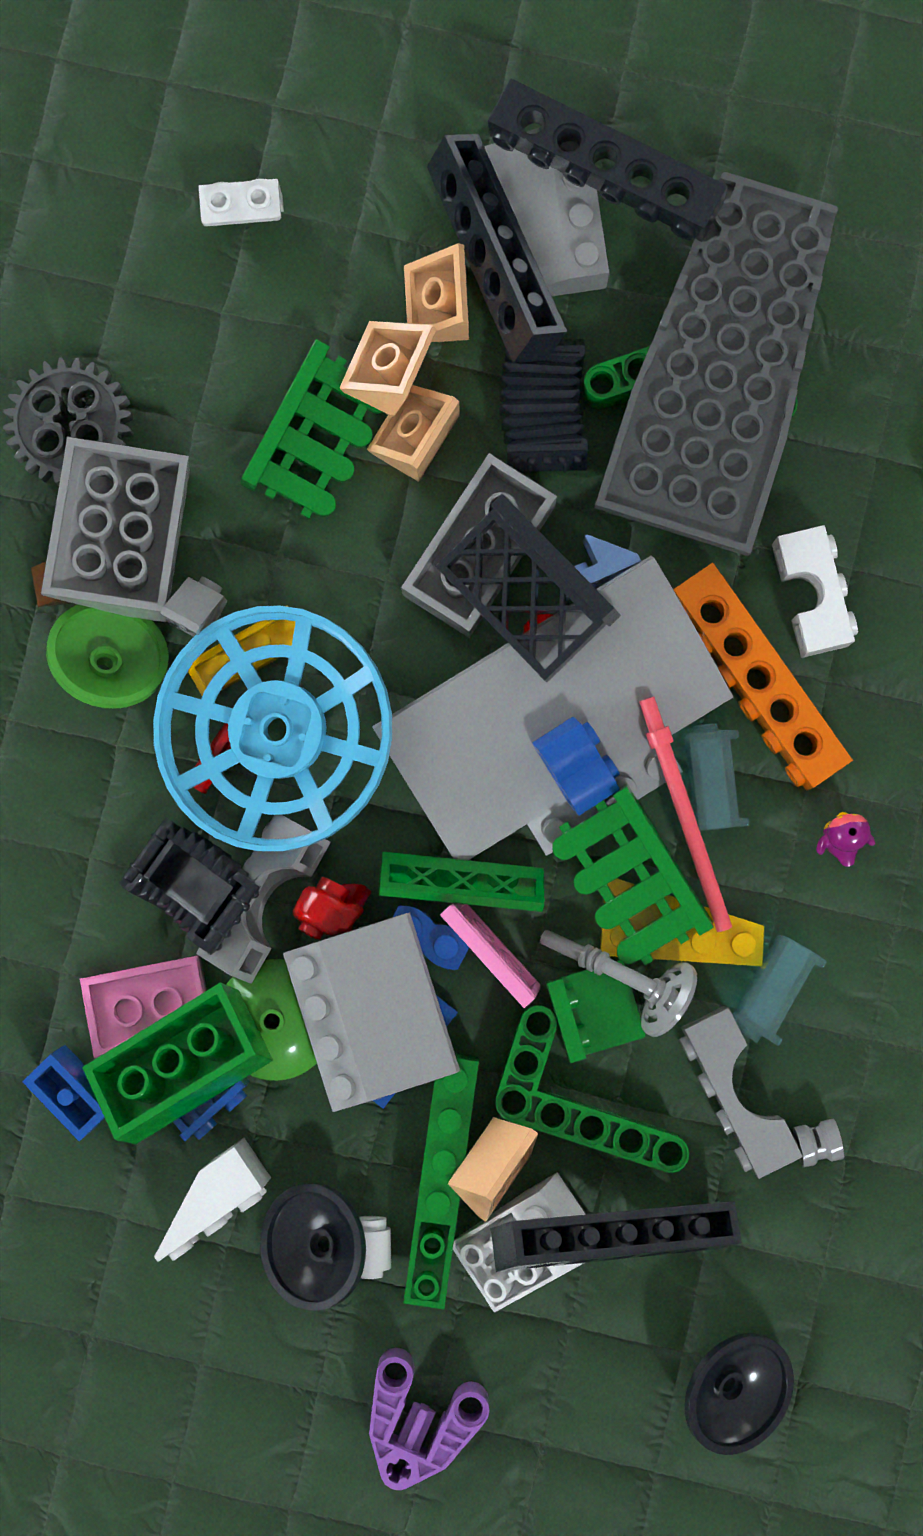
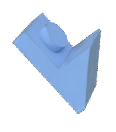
M584 535L583 544L593 565L588 567L587 563L584 562L574 567L595 588L641 562V559L637 553L593 536Z

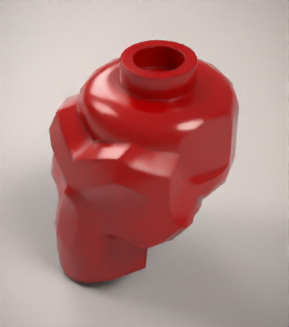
M321 877L316 887L308 886L302 891L293 908L294 917L301 922L298 930L319 941L323 934L334 937L338 934L352 931L354 922L364 912L362 907L370 896L371 890L365 885H340L328 878Z

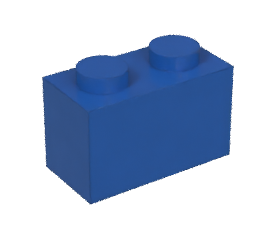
M64 1045L51 1053L22 1082L69 1132L80 1141L93 1131L105 1117L82 1067L85 1065Z

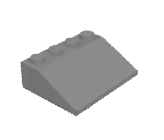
M539 127L537 129L528 131L527 133L537 134L540 131H542L544 127ZM567 141L562 143L559 148L566 152H572L579 145L576 142ZM495 143L484 146L551 296L606 289L609 267L597 190L586 184L584 187H579L565 179L562 172L552 167L543 169L536 166L528 159V155L516 149L512 152L506 151Z
M67 437L41 594L127 617L166 622V619L160 612L169 601L190 474L189 456Z
M410 912L283 953L332 1112L373 1101L460 1071Z

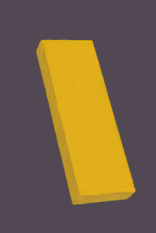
M260 621L239 632L235 637L245 652L265 645L284 644L292 646L295 621ZM220 644L201 654L188 671L201 696H203L205 689L216 673L226 663L231 661ZM280 657L263 659L252 664L257 671ZM238 672L230 678L222 690L241 680Z

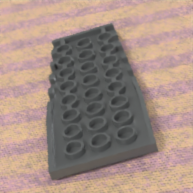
M723 172L719 181L728 185L725 201L703 242L695 239L685 265L631 391L594 508L749 557L787 440L798 391V381L804 364L806 345L812 328L814 309L822 283V273L830 247V237L838 207L735 174Z

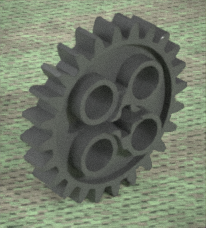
M61 357L58 359L57 369H52L44 361L43 374L38 375L34 370H28L32 381L29 384L21 380L16 382L22 393L21 395L9 394L8 397L16 406L15 408H8L3 411L8 418L13 420V422L3 425V429L7 434L15 435L6 441L11 449H19L14 458L19 463L28 461L25 470L31 475L39 470V479L44 483L53 475L54 482L58 487L67 437H70L69 433L62 426L68 423V414L65 402L63 401L64 389H69L67 406L69 413L75 419L69 424L72 438L83 439L86 434L97 432L99 433L97 442L127 446L121 440L122 437H129L134 434L130 427L124 425V423L134 420V416L130 411L122 410L131 403L126 395L118 396L123 390L120 383L117 381L110 384L112 376L107 370L98 375V367L94 362H91L84 370L83 363L79 358H75L71 368H68V365ZM86 394L95 395V400L90 407L85 409L78 408V402L82 396ZM54 398L56 400L55 406L51 411L47 413L39 412V406L45 399ZM53 436L59 437V444L56 449L50 452L43 451L45 440Z

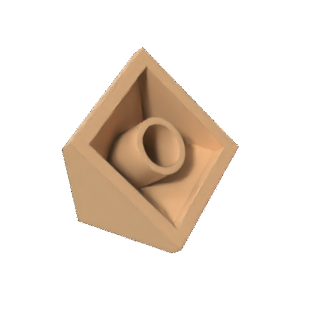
M457 243L404 265L407 323L433 325L436 332L431 342L469 340L464 245Z
M369 321L340 389L344 393L394 417L409 394L436 332L435 327L424 324Z
M412 385L406 400L396 415L393 417L388 414L367 450L419 482L460 416L459 401L453 396Z
M493 1117L448 1182V1185L479 1218L486 1222L531 1156L538 1133L531 1128Z

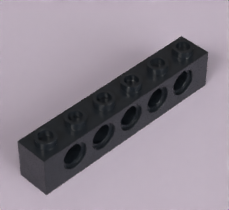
M512 78L509 80L488 119L490 137L500 148L510 152L516 149L528 155V159L536 166L543 169L552 167L562 172L565 179L579 187H584L586 184L598 190L600 196L606 201L616 205L622 202L634 208L635 213L642 219L653 223L658 220L670 226L671 231L682 239L692 240L694 238L703 242L725 201L728 185ZM530 124H539L544 127L537 134H529L524 131ZM567 141H573L579 145L572 152H566L559 148L562 143ZM601 159H610L615 165L610 169L602 170L596 167L595 163ZM643 176L648 178L651 183L646 187L638 188L631 183V180L635 177ZM680 194L687 199V202L680 206H674L666 199L670 195Z
M479 134L444 135L427 168L459 242L464 245L466 258L512 363L547 360L567 333V330Z
M735 1201L519 1220L490 1228L496 1272L717 1250L742 1243Z

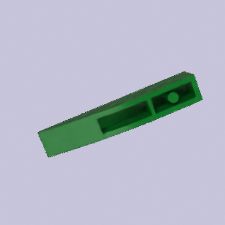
M455 1053L460 1071L436 1079L434 1082L403 1304L438 1309L445 1308L460 1196L448 1185V1182L466 1158L479 1065V1056Z

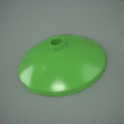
M79 604L65 611L55 621L50 630L46 645L48 666L58 684L74 698L101 708H124L144 701L159 688L168 667L169 656L165 638L152 620L127 617ZM98 665H105L110 670H103Z
M285 959L265 960L252 983L235 977L229 980L226 985L239 990L273 1058L272 1062L252 1073L251 1076L264 1080H286L305 1073L317 1064ZM270 1013L276 1014L280 1019V1024L275 1029L269 1028L265 1022L266 1016Z

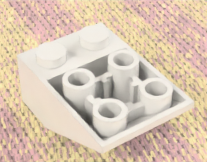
M242 1138L212 1159L198 1172L154 1256L157 1262L167 1255L174 1261L191 1249L193 1244L200 1239L197 1234L204 1231L207 1237L228 1222L227 1220L233 1216L231 1212L238 1206L240 1211L244 1212L261 1200L262 1196L267 1192L264 1186L271 1179V1176L245 1138Z
M557 1172L491 1214L486 1222L484 1220L480 1221L455 1238L453 1251L493 1312H496L584 1263L496 1272L490 1228L511 1221L586 1214Z

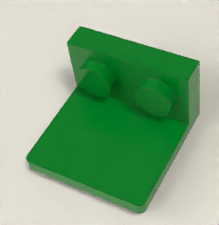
M621 960L616 961L625 966V964ZM588 970L545 982L570 1063L584 1060L588 1054L645 1037V1032L641 1027L640 1014L630 986L604 973L597 975L594 971Z

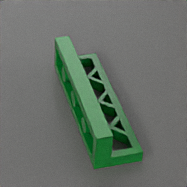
M383 852L378 891L379 896L543 912L544 868Z

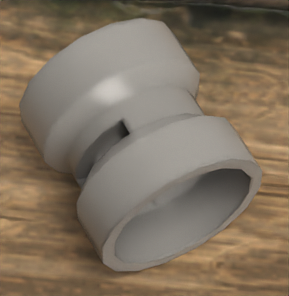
M834 1119L821 1121L818 1126L811 1128L807 1125L793 1127L794 1140L803 1156L799 1159L803 1168L814 1166L821 1159H828L831 1162L844 1159L842 1139Z

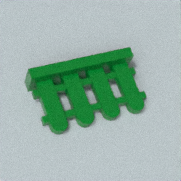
M317 339L313 343L240 482V485L253 492L259 483L267 488L264 495L272 500L277 493L303 507L300 515L307 519L310 518L312 513L320 517L332 514L336 507V501L332 494L325 491L329 480L346 482L352 477L354 465L343 454L349 444L356 448H364L370 443L373 436L372 430L361 421L366 411L369 410L375 414L384 413L344 393L340 389L348 370L344 367L347 360L339 355L335 362L327 358L330 346ZM314 380L322 384L317 396L308 392ZM331 390L358 404L353 416L326 402ZM295 414L304 419L298 431L289 426ZM313 424L340 439L334 451L307 436ZM277 449L286 453L280 466L271 461ZM294 459L322 473L316 485L289 471Z
M626 784L613 794L616 800L614 803L608 806L605 800L595 805L598 810L596 814L574 827L570 825L569 821L560 825L559 828L563 834L554 840L552 850L554 855L561 860H568L577 855L584 868L575 875V889L585 895L598 890L605 903L596 910L595 920L597 924L603 929H612L620 925L627 937L618 943V958L626 964H632L641 959L643 964L647 965L654 961L650 953L673 939L677 938L680 944L689 940L686 932L690 929L695 928L700 936L714 928L709 914L631 788ZM628 823L631 824L637 834L631 840L627 838L622 830V827ZM613 834L620 847L593 862L586 849L608 835ZM649 858H652L659 870L650 875L643 863ZM634 868L641 881L619 895L614 896L608 883ZM672 892L680 903L673 910L665 899ZM655 903L663 916L636 931L629 918Z

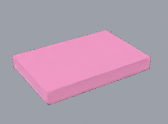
M453 903L440 914L523 1008L535 999L541 984L468 904Z
M198 955L81 978L80 984L94 1058L100 1057L207 991L201 957Z

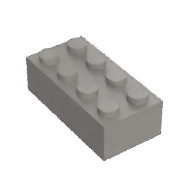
M490 453L401 587L404 597L468 638L471 637L483 616L436 568V565L493 509L491 504L501 494L539 531L553 511L557 499L556 495ZM497 523L484 534L483 549H504L505 531ZM513 540L511 541V549H521ZM476 543L470 549H476ZM523 555L511 556L510 575ZM462 556L450 570L458 578H475L476 556ZM483 556L482 578L503 577L504 556ZM482 584L481 602L485 606H491L501 591L503 584ZM466 585L474 594V585Z

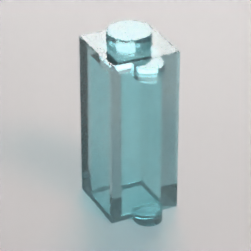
M718 724L694 726V733H689L684 737L692 809L700 831L749 826V818H739L730 739L739 738V730H718Z
M777 935L762 961V966L758 968L732 1014L735 1021L739 1023L738 1027L742 1035L758 1043L760 1037H763L779 1046L783 1039L775 1034L814 965L823 968L827 961L785 935Z

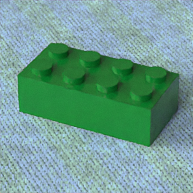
M220 982L82 1068L114 1139L137 1144L273 1061V1058L239 990Z

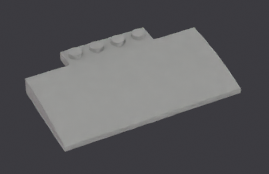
M649 556L596 589L621 616L610 627L606 625L548 682H545L519 653L507 643L392 714V743L389 755L453 859L470 860L526 824L547 856L553 852L552 845L554 840L563 834L559 828L560 825L569 821L570 825L574 827L598 812L594 806L580 816L577 815L561 793L532 742L571 717H575L581 724L588 722L601 741L595 745L601 758L607 754L620 773L615 778L619 788L628 784L638 800L666 783L655 748L650 749L645 734L649 730L639 701L654 696L664 726H669L673 735L733 698L699 633L653 556ZM559 612L537 625V635H558ZM566 612L565 635H581L593 622L583 612ZM530 630L522 635H530ZM529 641L520 642L529 651ZM536 641V660L546 669L558 657V641ZM565 641V649H566L573 641ZM380 721L372 726L381 741L382 729ZM677 762L679 771L682 773L683 771ZM613 794L605 799L608 806L616 801Z

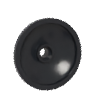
M318 1183L296 1185L280 1194L272 1203L265 1216L260 1238L261 1258L270 1283L285 1301L303 1310L318 1311L328 1309L343 1302L360 1281L366 1259V1240L363 1226L352 1204L334 1188ZM327 1239L329 1240L330 1248L327 1245Z
M743 1333L720 1342L703 1357L689 1381L684 1404L687 1426L693 1437L702 1446L717 1454L734 1455L756 1447L773 1433L785 1416L793 1394V1368L785 1350L765 1335Z

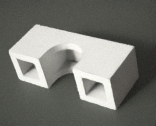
M825 525L778 536L772 543L781 582L792 579L806 580L814 586L818 596L817 605L814 610L799 613L791 620L801 658L848 647L855 642L854 635H857L858 628L853 612H847L844 597L848 594L847 584L842 573L837 574L834 558H837V546L833 535H827Z

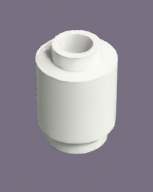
M359 1217L366 1240V1259L361 1278H382L383 1271L391 1269V1228L386 1227V1217Z

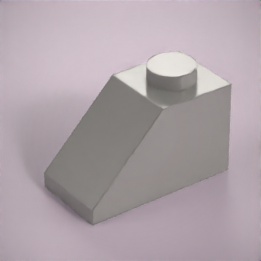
M188 577L164 605L160 614L170 625L194 637L199 635L211 623L218 620L227 604V600L220 594L222 587L205 577H201L199 582Z

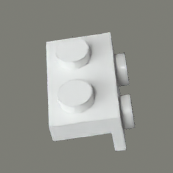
M255 179L244 182H217L199 185L201 221L204 226L277 221L281 219V212H284L283 196L278 179Z

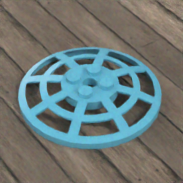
M257 606L231 613L211 623L199 635H195L179 652L165 675L157 697L153 719L154 748L158 767L168 791L179 808L198 827L214 838L235 847L254 851H289L313 845L332 836L349 824L367 805L381 782L389 760L392 743V711L388 692L378 667L365 648L346 630L329 619L304 609L286 606ZM264 620L295 621L292 646L284 644L265 645L245 652L232 631L243 625ZM312 626L324 630L341 641L358 658L363 668L344 680L342 675L328 661L316 653L308 651ZM218 640L231 661L226 663L212 678L201 699L178 693L182 680L193 662L208 646ZM268 658H289L284 681L262 682L252 664ZM305 663L321 671L332 682L334 687L315 699L310 692L300 686ZM238 672L248 690L242 694L233 708L216 704V698L223 686ZM371 682L377 693L381 712L382 738L379 750L358 745L360 719L353 694ZM341 702L345 706L348 721L347 741L326 735L324 713ZM173 709L197 715L195 740L202 764L181 775L175 764L171 744ZM276 718L282 719L287 729L285 736L279 741H273L268 734L269 724ZM210 719L228 724V737L231 749L216 757L212 754L209 740ZM321 751L341 756L342 759L333 775L318 788L309 767L316 761ZM353 761L374 766L371 778L357 800L342 815L332 820L324 799L331 795L342 783L351 769ZM241 763L246 769L257 774L251 797L235 788L224 777L222 772ZM295 777L304 797L289 802H267L274 778ZM210 779L213 785L225 797L238 806L246 808L238 831L225 827L209 816L193 799L188 789ZM309 808L318 830L309 834L288 839L253 837L262 813L286 815Z

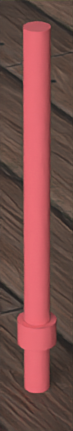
M654 696L640 700L639 704L649 730L645 734L650 749L655 748L717 932L732 928V924L670 744L674 742L669 726H664Z

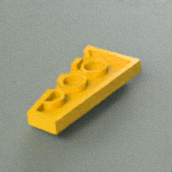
M617 878L608 883L614 896L635 885ZM670 895L665 897L672 910L680 905L676 897ZM654 903L629 918L637 931L663 915ZM704 907L707 913L709 914L710 918L712 919L709 908ZM729 915L732 928L717 932L713 922L714 928L699 936L696 929L692 928L686 932L689 936V940L680 944L678 939L675 938L650 954L653 959L762 966L764 926ZM620 925L612 929L601 928L600 949L602 952L609 953L610 956L618 957V943L627 937Z

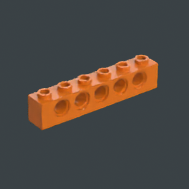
M713 562L673 589L707 650L719 666L718 669L728 688L733 686L742 700L738 702L741 710L750 721L755 719L765 731L761 735L763 741L773 754L779 752L788 764L784 769L790 780L797 787L803 785L806 791L810 790L853 761ZM705 605L715 606L720 612V621L717 623L706 622L701 616V607ZM728 637L740 640L743 645L742 655H729L724 649V640ZM759 670L765 675L766 686L764 689H755L749 685L747 681L748 671ZM780 702L786 705L789 710L787 722L782 723L773 719L770 713L772 703ZM797 735H805L810 739L812 751L808 756L801 755L795 750L794 739Z

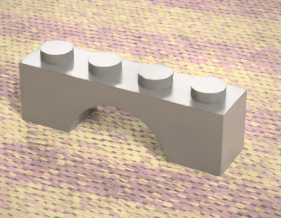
M274 815L272 820L265 826L261 838L288 839L306 835L312 831L283 815ZM324 839L313 845L289 851H254L251 857L246 860L242 869L249 873L248 878L261 885L258 890L259 896L252 899L249 903L250 909L241 914V921L232 927L231 936L224 938L221 950L215 951V953L210 955L199 948L196 954L230 976L252 983L271 950L262 928V915L268 898L279 885L287 880L296 877H312L331 842Z
M722 1006L682 1026L681 1029L685 1036L679 1039L680 1044L689 1061L697 1059L703 1072L697 1078L708 1098L715 1096L721 1108L715 1114L725 1134L728 1135L733 1132L740 1146L734 1150V1153L744 1172L751 1170L760 1179L802 1158L803 1156L785 1119L778 1115L764 1116L754 1114L746 1110L736 1097L732 1083L733 1067L739 1054L747 1046V1043L730 1009Z

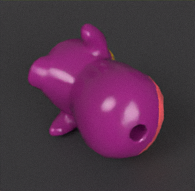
M841 812L835 819L825 825L823 836L817 843L816 851L819 855H822L827 848L843 866L849 867L854 864L859 849L863 848L866 843L874 846L876 843L870 833L868 821L863 816Z

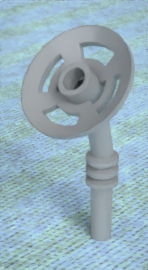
M545 930L540 939L542 945L578 961L580 967H586L588 971H594L597 975L604 973L644 993V999L646 1000L641 1015V1027L651 1037H658L668 1032L681 1019L693 998L697 985V972L689 963H678L669 968L659 978L652 980L610 958L609 953L602 952L598 948L594 949V946L590 944L584 947L550 930ZM681 971V974L677 976L673 972ZM648 1017L657 1018V1021L649 1023Z

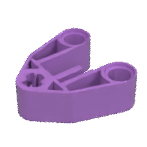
M391 1348L384 1352L379 1359L369 1431L381 1479L386 1486L394 1490L407 1489L446 1469L484 1425L489 1415V1397L485 1388L476 1382H465L457 1387L447 1410L443 1411L428 1448L422 1447V1443L436 1412L423 1403L413 1402L399 1436L394 1434V1428L404 1408L406 1396L412 1384L415 1368L414 1360L410 1353L401 1348ZM396 1362L403 1365L407 1373L403 1378L395 1380L386 1375L384 1368L388 1364ZM467 1397H474L481 1402L482 1407L476 1413L470 1414L464 1412L459 1404ZM399 1459H404L406 1467L403 1466L399 1472L393 1470V1464H397Z

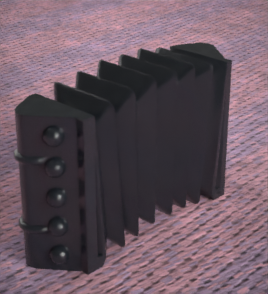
M562 338L547 360L512 363L505 347V362L502 366L504 376L500 377V388L503 389L500 391V401L503 404L500 405L499 415L505 418L502 420L501 429L506 431L504 434V444H508L507 465L516 471L527 472L528 474L543 471H563V473L567 471H587L588 444L587 439L581 436L583 435L585 425L581 424L582 415L579 414L580 404L578 403L581 392L579 390L580 379L582 378V367L585 358L584 339L572 341V339Z
M165 817L155 833L151 834L150 840L135 861L130 863V868L119 882L128 892L174 917L173 922L180 925L179 929L188 933L187 939L210 955L222 949V941L224 938L231 936L232 927L240 923L241 914L250 909L249 903L252 899L259 896L258 890L261 887L257 882L248 878L249 873L240 868L241 864L231 859L232 855L223 851L198 833L180 827L167 817Z

